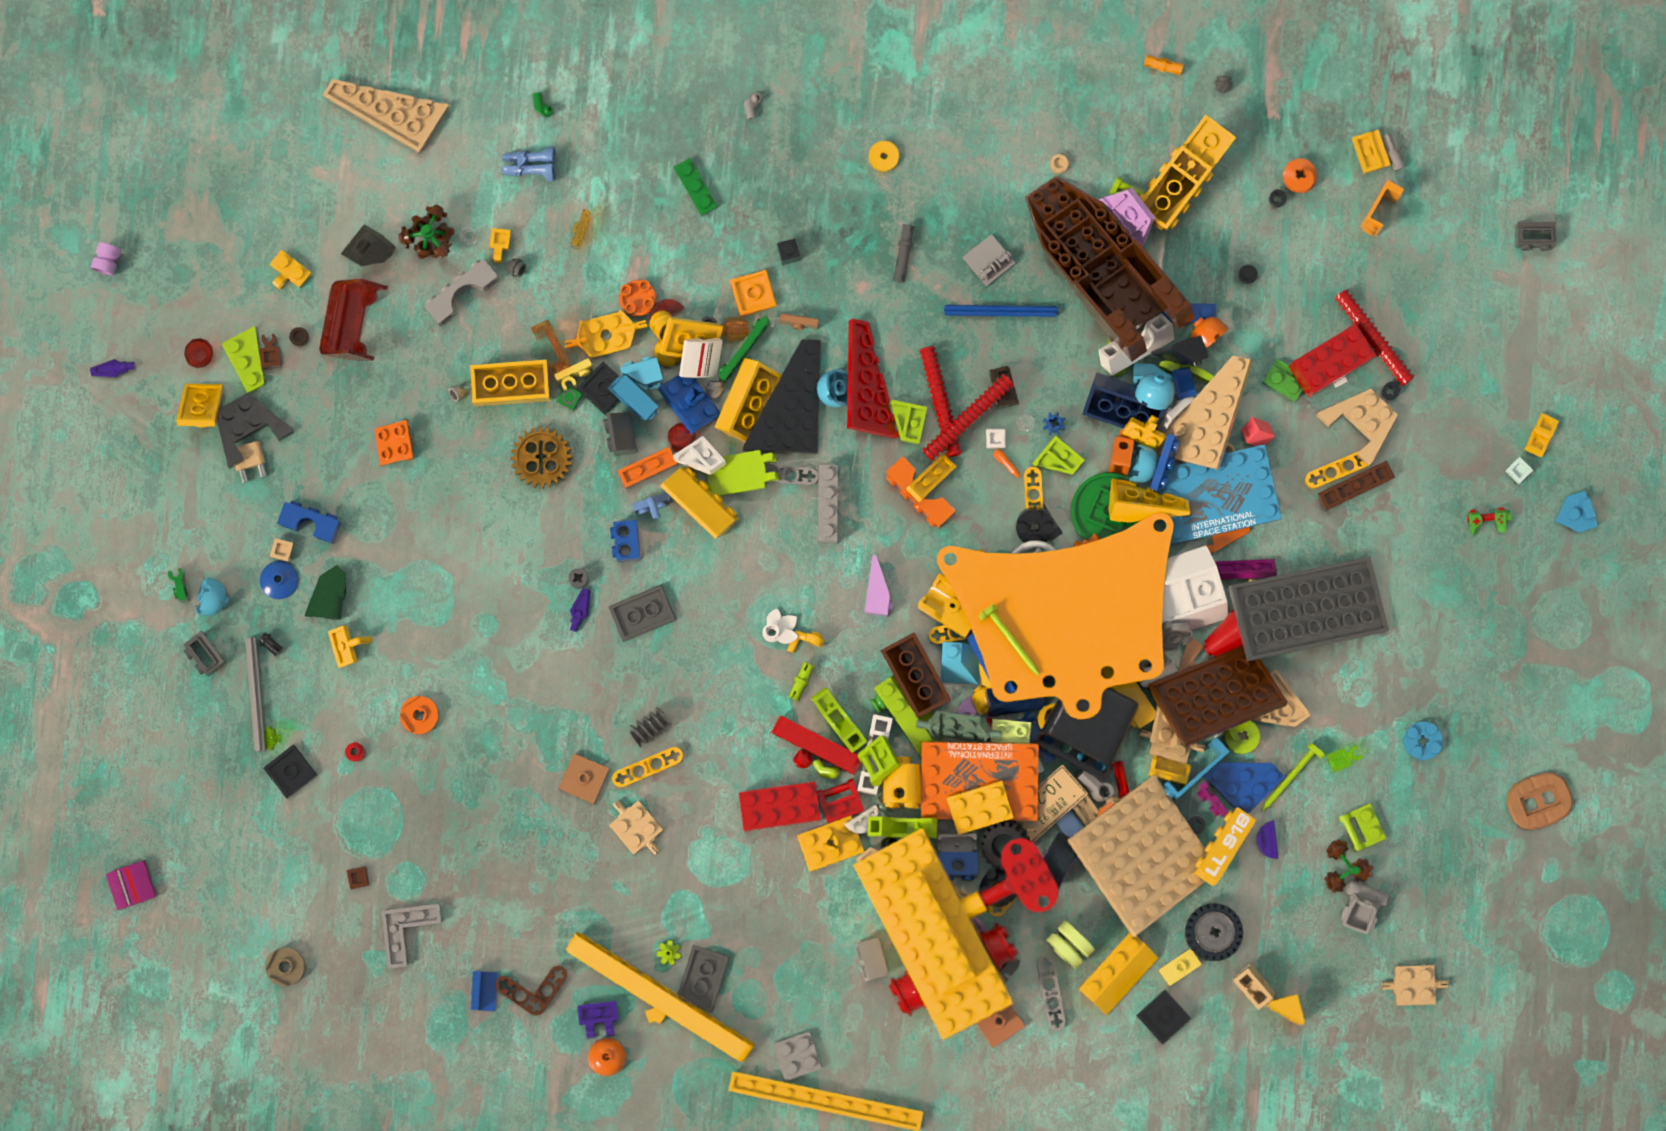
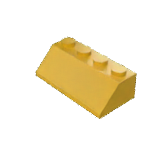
M744 358L715 424V428L731 437L746 442L770 395L775 389L781 374L759 361Z
M680 467L660 486L715 539L724 536L739 520L736 516L737 512L732 507H727L723 503L724 500L717 493L713 494L705 481H700L695 477L696 473L690 467Z
M1129 932L1078 990L1107 1016L1157 961L1158 957L1137 936H1132Z

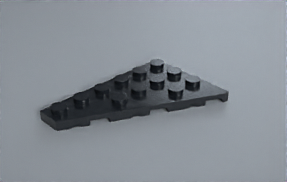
M800 340L743 445V450L817 454L819 412L817 383L820 377L821 340Z

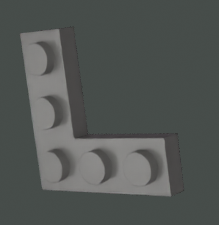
M440 904L381 911L388 969L408 967L404 928L442 923Z

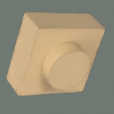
M275 538L270 557L289 562L294 543Z

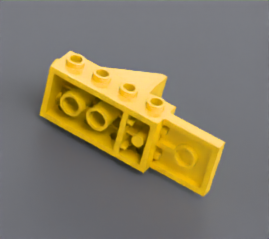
M1207 115L1203 117L1180 148L1177 146L1172 152L1171 156L1173 158L1169 163L1165 162L1159 170L1161 172L1157 179L1154 177L1148 185L1150 189L1147 193H1142L1139 196L1155 216L1153 225L1161 231L1163 228L1168 230L1176 226L1179 222V219H1177L1181 212L1185 213L1191 205L1188 202L1192 197L1197 198L1202 191L1201 187L1204 181L1206 183L1209 182L1214 175L1212 173L1213 168L1236 139L1234 135Z

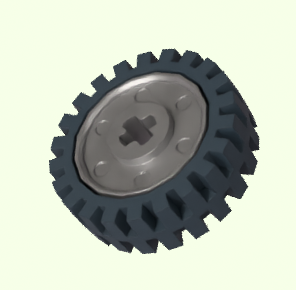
M1217 903L1206 904L1197 908L1188 918L1185 927V938L1190 949L1198 957L1208 961H1221L1232 956L1240 947L1243 940V925L1236 912L1229 907ZM1211 927L1219 930L1218 937L1215 938L1214 935H1210Z

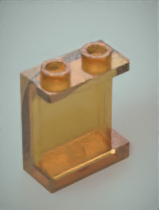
M547 319L531 327L537 341L548 337L559 359L550 364L553 374L570 367L569 360L549 320Z

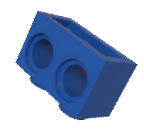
M637 521L613 522L614 527H610L611 539L615 538V546H612L613 558L616 557L617 562L641 560ZM622 527L629 529L627 536L619 535V530ZM629 546L631 548L630 554L622 555V547Z

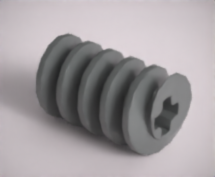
M658 707L655 708L656 714L651 711L649 712L650 719L645 716L642 717L644 723L637 720V727H634L632 724L630 725V733L640 748L642 747L641 740L648 743L647 736L654 739L653 732L660 735V727L667 730L666 723L671 725L665 714Z

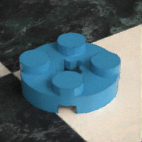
M1417 722L1406 731L1403 745L1406 752L1413 758L1425 761L1432 759L1441 751L1443 738L1436 725L1428 722ZM1421 736L1428 739L1425 747L1418 743Z

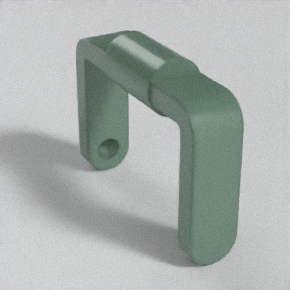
M883 789L874 798L879 805L878 808L889 817L898 818L908 809V807H904L894 816L890 808L885 807V804L878 798L883 793Z

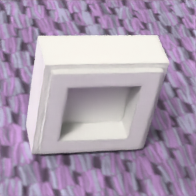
M986 429V449H1005V429Z

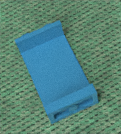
M1217 737L1207 745L1217 755V758L1184 788L1177 792L1168 781L1163 785L1164 791L1170 798L1178 799L1230 752Z

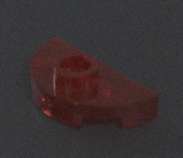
M664 299L654 305L650 312V319L659 311H666L674 316L683 310L684 307L678 301Z

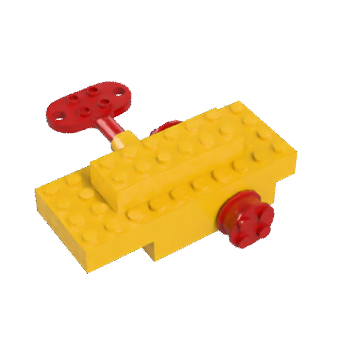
M924 829L910 834L853 865L907 969L905 975L897 979H890L892 984L889 985L892 994L898 996L900 1000L898 1005L902 1013H907L910 1017L913 1016L914 1011L922 1007L924 1009L927 1008L943 1040L1015 1004L1006 988L1007 985L999 969H1002V965L1011 960L1016 962V955L1019 953L1015 945L1009 943L1007 938L1010 936L1005 926L1003 927L1002 925L1000 927L998 923H995L994 928L986 932L982 930L979 933L972 918L986 912V907L1011 894H1017L1024 906L1033 912L1042 913L1048 911L1056 904L1059 895L1057 884L1039 849L1033 842L1027 839H1014L1005 845L1001 855L1002 865L1007 874L1005 880L981 893L975 891L964 898H961L956 886L951 882ZM1014 844H1019L1022 847V851L1018 855H1014L1011 852V847ZM1041 896H1046L1049 899V904L1046 907H1041L1038 904Z

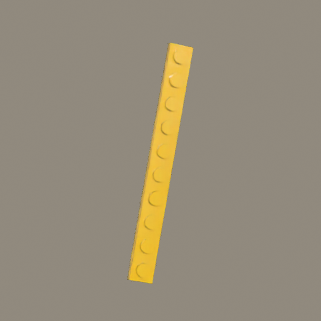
M732 1072L728 1090L920 1131L923 1117L922 1111Z

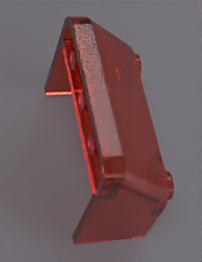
M366 279L338 280L332 284L319 351L322 355L353 361H374V356L366 354L365 344L359 342L366 306H370L376 301L377 291L387 290L388 286Z

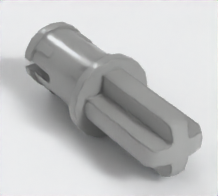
M1391 133L1382 136V141L1394 172L1405 168L1399 153L1401 150L1397 148L1393 135Z

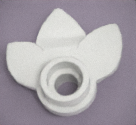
M778 609L773 610L768 614L767 625L763 628L764 639L768 642L779 641L782 644L796 641L798 636L792 630L796 626L797 617L792 615L781 617ZM775 631L776 634L774 636H770L769 632Z

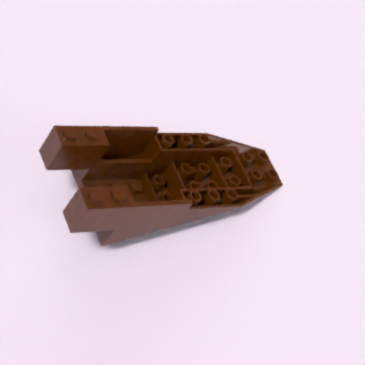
M1057 176L1025 197L1043 250L1109 341H1115L1131 362L1147 352L1144 338L1137 329L1162 311L1166 313L1178 329L1194 319L1192 307L1188 300L1140 243L1132 238L1104 203Z

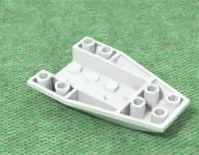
M1205 545L1167 558L1162 624L1167 621H1172L1173 623L1189 622L1191 629L1195 630L1224 620L1228 615V603L1217 566L1207 546Z

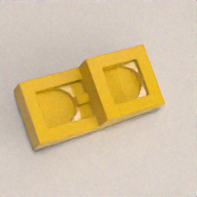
M1541 413L1524 450L1542 458L1559 421Z

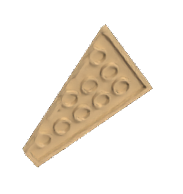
M1232 356L1164 433L1165 439L1156 449L1157 455L1161 456L1167 435L1175 434L1180 436L1179 441L1181 444L1179 450L1175 452L1174 460L1219 470L1253 361Z

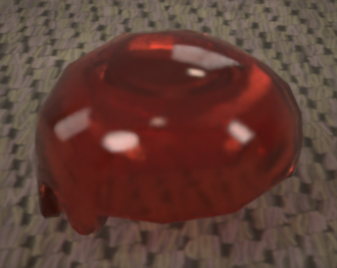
M192 339L184 350L185 361L191 367L197 369L204 368L213 358V347L205 339Z
M682 422L674 424L667 433L668 442L676 452L697 440L696 432L691 435Z

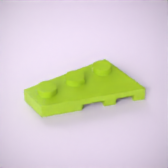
M256 326L221 343L247 393L250 394L265 386Z

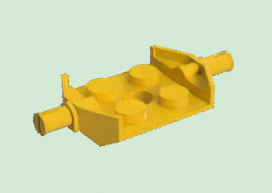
M622 310L586 321L581 320L577 337L564 341L566 349L578 346L590 358L631 348L635 332L638 329L647 327L646 320L634 323ZM608 330L612 333L609 340L601 338L603 331Z

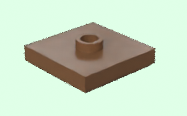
M573 754L559 790L595 804L609 768Z

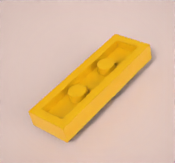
M943 453L906 490L920 502L957 466Z

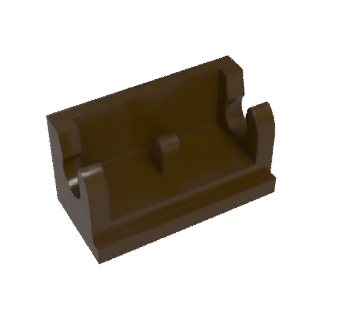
M1004 366L991 369L989 371L991 383H996L1002 374L1006 375L1013 382L1010 368ZM1010 387L1009 392H1005V395L1001 396L1000 400H996L998 409L1019 404L1015 387Z

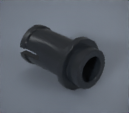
M265 632L258 640L260 646L263 645L276 656L283 647L270 637L271 634Z

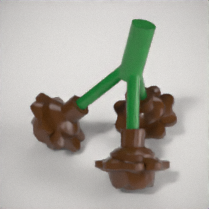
M1340 839L1332 841L1326 850L1328 858L1342 859L1348 866V871L1342 875L1338 874L1337 871L1327 873L1325 877L1326 885L1333 893L1343 892V888L1346 886L1344 878L1349 874L1354 875L1356 881L1361 879V881L1365 882L1368 877L1372 876L1371 871L1373 870V866L1369 864L1367 859L1358 858L1355 863L1350 864L1345 857V852L1349 849L1347 842Z

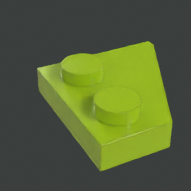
M891 400V407L900 440L920 445L927 407Z
M1055 436L1032 464L1073 475L1085 459Z

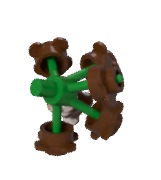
M427 206V216L418 217L414 215L411 219L413 221L411 228L401 227L402 231L398 235L401 244H404L406 249L409 248V244L415 242V237L423 236L424 240L413 247L417 251L419 259H425L428 256H434L435 259L439 256L443 258L450 253L449 248L453 245L450 243V238L455 233L454 229L449 228L447 223L444 222L436 230L432 227L434 221L440 222L442 217L446 218L448 215L441 206ZM428 239H431L436 245L434 249H432V243L429 242Z

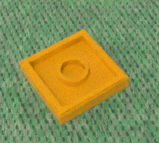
M767 270L730 280L740 317L777 307Z

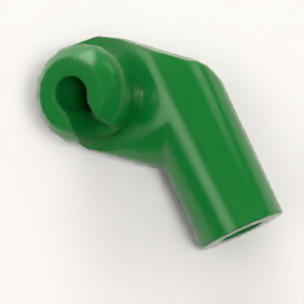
M533 93L534 110L543 117H550L554 112L553 107L543 103L542 93Z

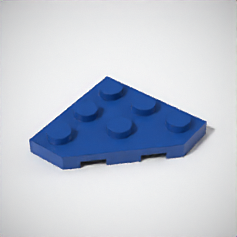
M1218 762L1203 776L1235 809L1238 807L1247 814L1285 778L1272 763Z

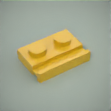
M1379 129L1352 137L1363 174L1391 165Z

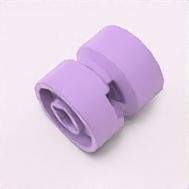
M98 242L95 251L97 257L93 258L90 268L99 273L114 276L117 267L115 261H119L122 250L115 246Z

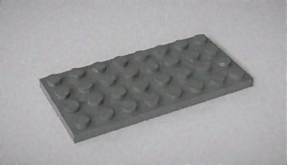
M1370 557L1249 581L1228 587L1247 662L1389 631Z

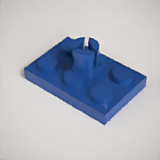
M677 375L657 389L691 435L719 418L721 412L695 378Z

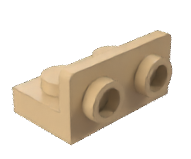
M1157 705L1150 742L1167 748L1179 747L1181 744L1180 740Z

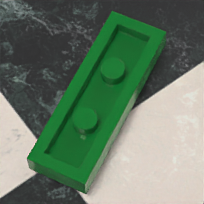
M690 158L673 167L701 217L718 208Z

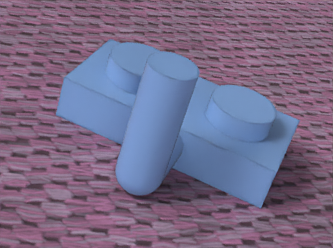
M666 492L654 497L649 496L645 500L633 503L632 506L635 514L643 515L651 511L653 519L660 518L658 509L667 507L668 503L672 501L670 495Z

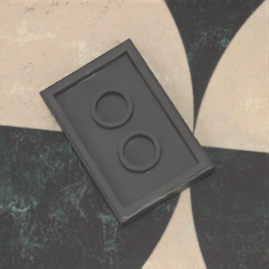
M662 585L608 606L623 642L676 621Z
M693 945L677 994L679 995L678 998L684 1002H690L697 1008L713 1012L730 956Z

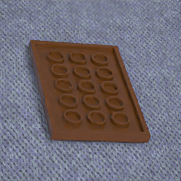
M1243 646L1148 684L1149 692L1184 748L1285 707L1288 702L1261 659L1247 662Z

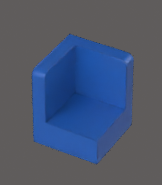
M1190 367L1172 370L1171 373L1178 400L1196 396Z

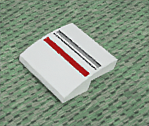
M719 338L684 340L679 376L688 378L717 376L723 340Z

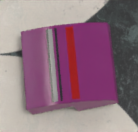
M145 860L106 874L117 911L157 897Z

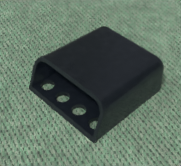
M1108 687L1102 693L1101 708L1098 713L1087 719H1076L1066 712L1063 702L1058 698L1034 743H1039L1038 748L1105 781L1139 705L1135 700ZM1081 699L1077 702L1076 707L1080 712H1086L1089 710L1090 704L1086 699ZM1049 735L1053 737V743H1044L1043 736ZM1065 743L1071 746V751L1063 753L1060 750V745ZM1083 752L1087 754L1088 760L1085 762L1079 761L1077 758L1078 753ZM1095 762H1102L1106 768L1098 771L1095 768Z

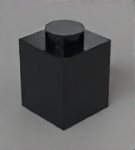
M795 238L777 243L782 266L800 261Z

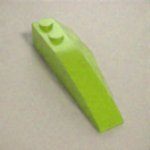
M892 675L874 688V692L880 697L890 715L922 759V741L936 740L929 733V730L916 728L917 720L929 721L933 714L930 712L917 718L895 676Z

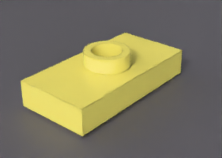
M1189 949L1159 969V972L1167 984L1171 986L1202 964L1194 952Z

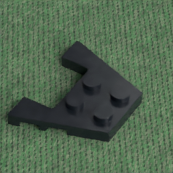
M249 393L220 408L218 412L217 424L229 469L244 461V457L235 444L262 428L269 426L278 441L294 433V430Z

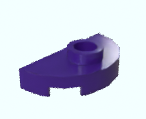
M1273 820L1265 823L1259 829L1256 842L1263 855L1272 859H1279L1275 823Z

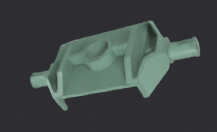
M936 711L929 721L917 720L916 728L929 730V733L936 741H939L940 737L985 742L987 738L1001 739L1002 731L990 730L985 718L973 715Z

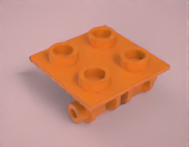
M407 420L374 429L380 466L405 459L406 461L413 460L414 453L411 446L413 443L410 440L412 437L409 434L410 425H408Z

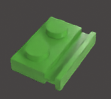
M1276 359L1262 383L1296 402L1303 389L1289 369V365Z

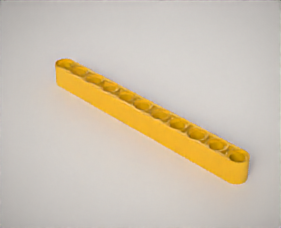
M576 932L568 944L566 950L571 955L736 1060L745 1062L755 1045L752 1041L690 1002H684L678 998L679 995L584 934Z

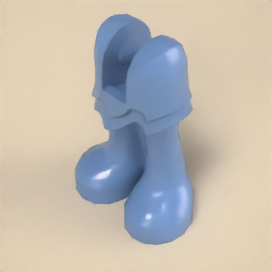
M547 147L544 151L529 153L528 150L502 155V161L517 162V166H503L501 171L504 175L522 176L526 174L543 175L548 182L555 181V167L553 164L556 161L555 147ZM541 161L547 163L540 165H528L529 162Z

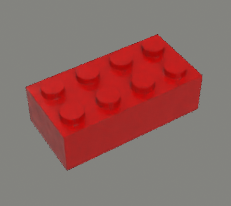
M1354 324L1294 360L1288 367L1307 397L1311 398L1372 361L1377 355L1357 324Z
M815 782L738 792L744 832L821 821Z

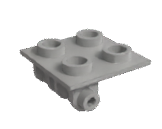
M992 234L962 257L985 286H988L1015 264L1012 255L1004 250Z

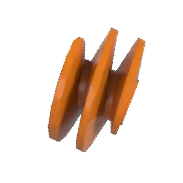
M1302 158L1294 159L1286 165L1282 177L1288 189L1297 193H1306L1315 185L1317 171L1310 161ZM1300 173H1302V174H1303V177H1301L1300 179H1298V178H1297V175H1299Z

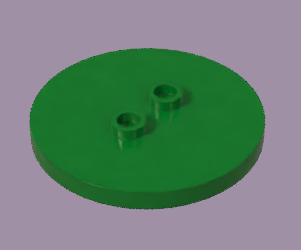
M1100 473L1088 478L1079 486L1071 503V519L1075 530L1081 538L1088 541L1095 533L1100 539L1122 532L1140 522H1117L1110 520L1109 499L1112 479L1129 481L1128 477L1118 473Z

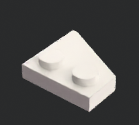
M1192 396L1179 399L1173 409L1171 407L1168 408L1163 414L1164 419L1158 431L1165 433L1195 398Z
M704 436L673 455L676 462L709 475L726 465L722 456Z

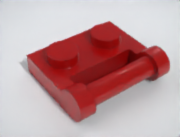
M853 778L847 780L848 782L823 791L822 789L817 790V795L828 824L864 811ZM847 790L852 792V795L829 803L825 799Z

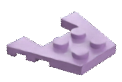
M1129 188L1097 199L1105 204L1132 238L1136 239L1143 247L1155 216L1135 190Z

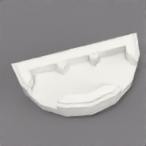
M877 805L868 808L844 825L854 833L863 834L868 832V817H878L879 810Z

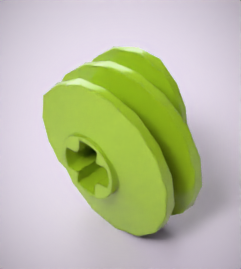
M1248 721L1226 730L1224 740L1231 751L1237 754H1247L1253 751L1259 744L1260 732L1255 723ZM1244 732L1247 740L1240 741L1238 734Z

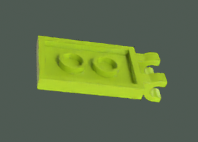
M761 450L722 456L726 465L711 475L707 474L709 490L713 494L717 493L719 496L767 488L766 482L779 481V473L775 471L766 473L765 463L777 462L776 454L767 453L762 455Z

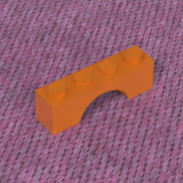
M902 456L886 471L888 476L886 480L893 487L895 485L898 486L901 490L899 493L904 499H910L914 503L913 508L919 514L923 512L926 515V521L933 528L936 526L939 529L956 511L943 497L935 500L924 498L918 502L906 490L913 482L916 469Z

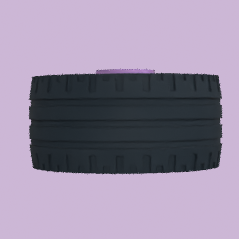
M1061 832L1057 834L1050 848L1043 855V859L1057 884L1058 890L1078 856L1067 841L1070 837Z

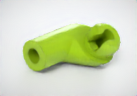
M820 758L812 762L822 778L835 779L840 775V769L837 766L826 767Z

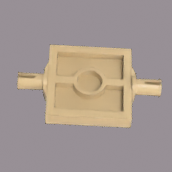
M1141 728L1139 736L1151 739L1152 731ZM1151 743L1149 755L1187 764L1189 753L1192 750L1203 753L1205 745L1195 743L1184 748L1181 743L1179 747L1167 748Z
M617 800L613 806L620 814L609 826L633 855L645 847H648L656 855L660 849L653 841L664 829L639 800L628 808H625Z
M1434 965L1394 966L1395 976L1393 982H1381L1382 990L1394 991L1397 1006L1436 1004L1435 993L1437 988H1448V980L1436 981Z

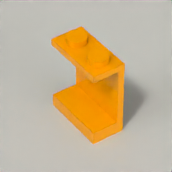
M1387 180L1360 226L1365 233L1371 236L1373 234L1378 235L1383 224L1371 218V215L1382 197L1396 203L1404 191L1403 188Z

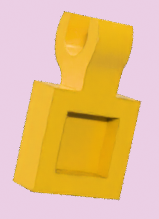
M492 228L489 247L495 249L494 263L502 264L503 250H509L511 230Z

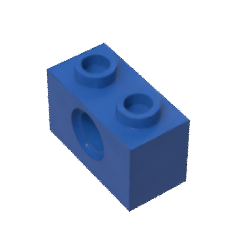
M978 852L938 853V857L951 881H954V878H962V881H973V878H977ZM957 862L961 863L963 865V869L961 871H955L952 867L953 864Z

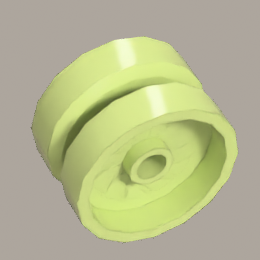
M1064 921L1058 927V931L1064 939L1056 933H1052L1046 941L1064 962H1067L1076 970L1083 963L1082 958L1076 952H1080L1084 957H1089L1095 949L1067 921Z

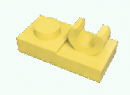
M589 358L554 374L555 380L558 385L562 383L563 390L567 391L566 383L572 382L575 387L576 381L574 377H585L590 374V371L593 370Z

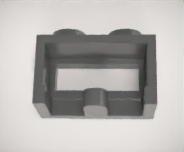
M1556 222L1516 223L1515 248H1521L1522 251H1530L1532 248L1549 251L1556 245ZM1523 231H1550V239H1523Z
M200 631L183 644L186 648L184 653L190 660L193 658L196 661L197 665H195V668L201 675L205 673L209 677L227 662L208 640L207 635ZM197 641H199L214 661L207 668L191 648Z

